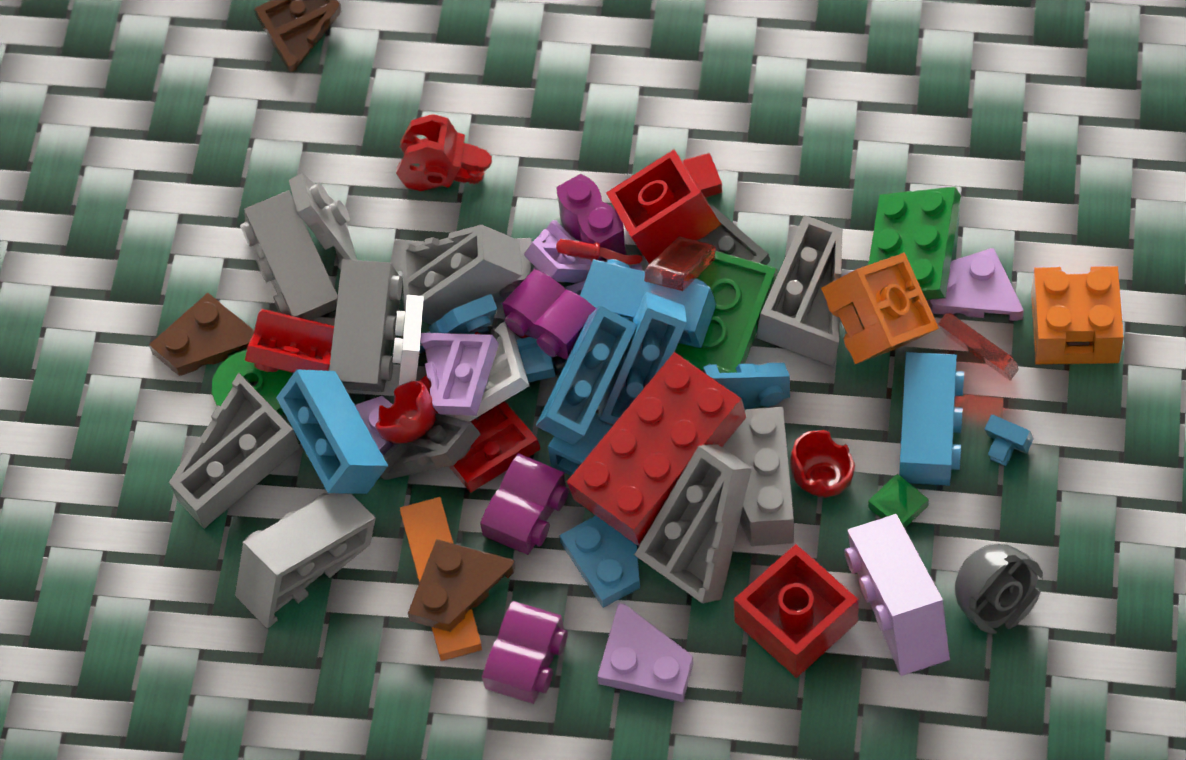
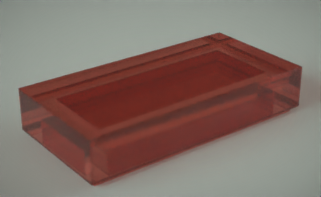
M679 236L645 268L644 281L684 291L715 260L716 247Z
M946 313L938 323L946 336L1011 381L1018 372V365L1012 356L951 313Z

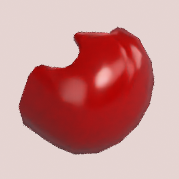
M410 381L394 389V404L391 407L379 406V421L375 424V428L382 439L390 443L403 444L417 440L432 428L436 420L437 411L432 405V397L422 381Z
M818 430L804 433L795 440L791 452L790 468L793 480L801 489L818 497H830L840 494L851 484L855 471V463L849 453L848 445L836 444L832 440L829 431Z

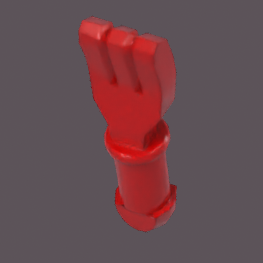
M560 239L556 243V250L559 254L588 259L591 262L593 259L598 260V258H602L606 262L609 259H614L627 265L640 264L643 260L640 255H624L607 248H602L597 242L591 244Z

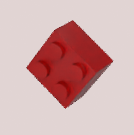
M675 149L606 192L630 237L652 268L672 258L676 253L698 239L705 237L721 225Z
M795 544L734 598L735 623L797 678L858 623L859 599L802 548Z

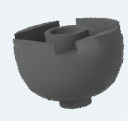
M986 545L967 557L958 571L955 581L957 604L966 617L982 631L990 634L997 633L992 628H998L1004 623L1010 629L1022 621L1038 601L1041 591L1036 588L1038 576L1043 579V572L1035 560L1010 545Z

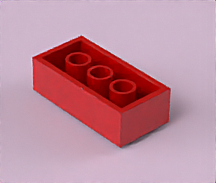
M674 352L567 480L574 500L637 546H640L698 446L718 444L723 447L746 419L742 399Z

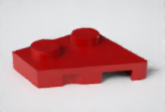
M504 401L483 413L478 420L473 419L470 421L480 432V435L471 445L469 452L458 460L455 465L449 466V468L471 493L507 471L518 453L529 457L539 451V441Z

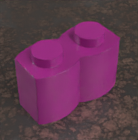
M579 174L556 187L560 220L564 229L573 238L591 244L597 242L602 248L626 255L623 222L613 207L602 202L601 192L590 178ZM598 258V261L606 262L602 258Z
M535 269L502 303L505 323L515 334L519 336L525 334L537 339L538 346L551 357L557 355L568 360L588 316L596 309L583 297L566 290L556 280Z
M518 453L510 464L500 488L492 497L480 522L482 536L529 555L535 545L541 546L549 532L550 523L547 522L548 518L554 510L560 511L568 496L569 488L565 487L564 472Z
M512 601L483 671L482 679L485 689L532 704L537 700L539 693L546 694L553 676V669L549 668V665L555 654L560 656L563 653L567 642L568 631L564 630L562 616Z

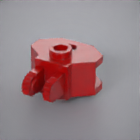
M430 114L411 120L401 139L400 148L404 152V156L397 166L396 174L406 188L417 191H425L439 186L450 187L453 180L475 185L482 181L485 175L484 171L489 169L493 160H491L492 156H490L487 150L464 143L465 134L458 133L448 118ZM417 135H422V136H425V137H427V138L421 139V138H418V137H416V136H417ZM413 163H417V164H420V166H419V167H416V166H413L412 164H413Z

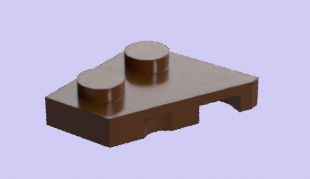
M270 0L254 8L256 18L288 71L292 73L296 71L340 15L341 4L338 0Z
M207 293L152 341L149 347L154 356L178 376H182L198 370L203 365H214L225 361L228 358L227 354L248 347L254 330L212 295Z
M436 539L408 611L409 621L451 632L465 619V615L470 609L478 607L489 597L488 591L504 576L509 578L514 573L516 568L515 561Z

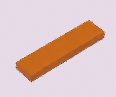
M441 497L400 507L419 583L436 539L453 544ZM472 609L466 613L465 619L451 632L432 627L441 661L483 650Z

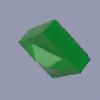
M896 474L868 500V508L881 519L897 514L904 529L929 504V499L899 474Z

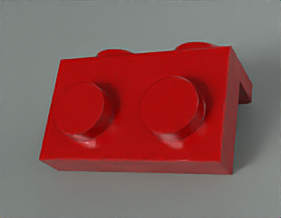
M261 309L257 316L254 334L247 347L245 361L254 363L257 369L267 372H276L278 369L293 373L297 369L329 371L334 326Z

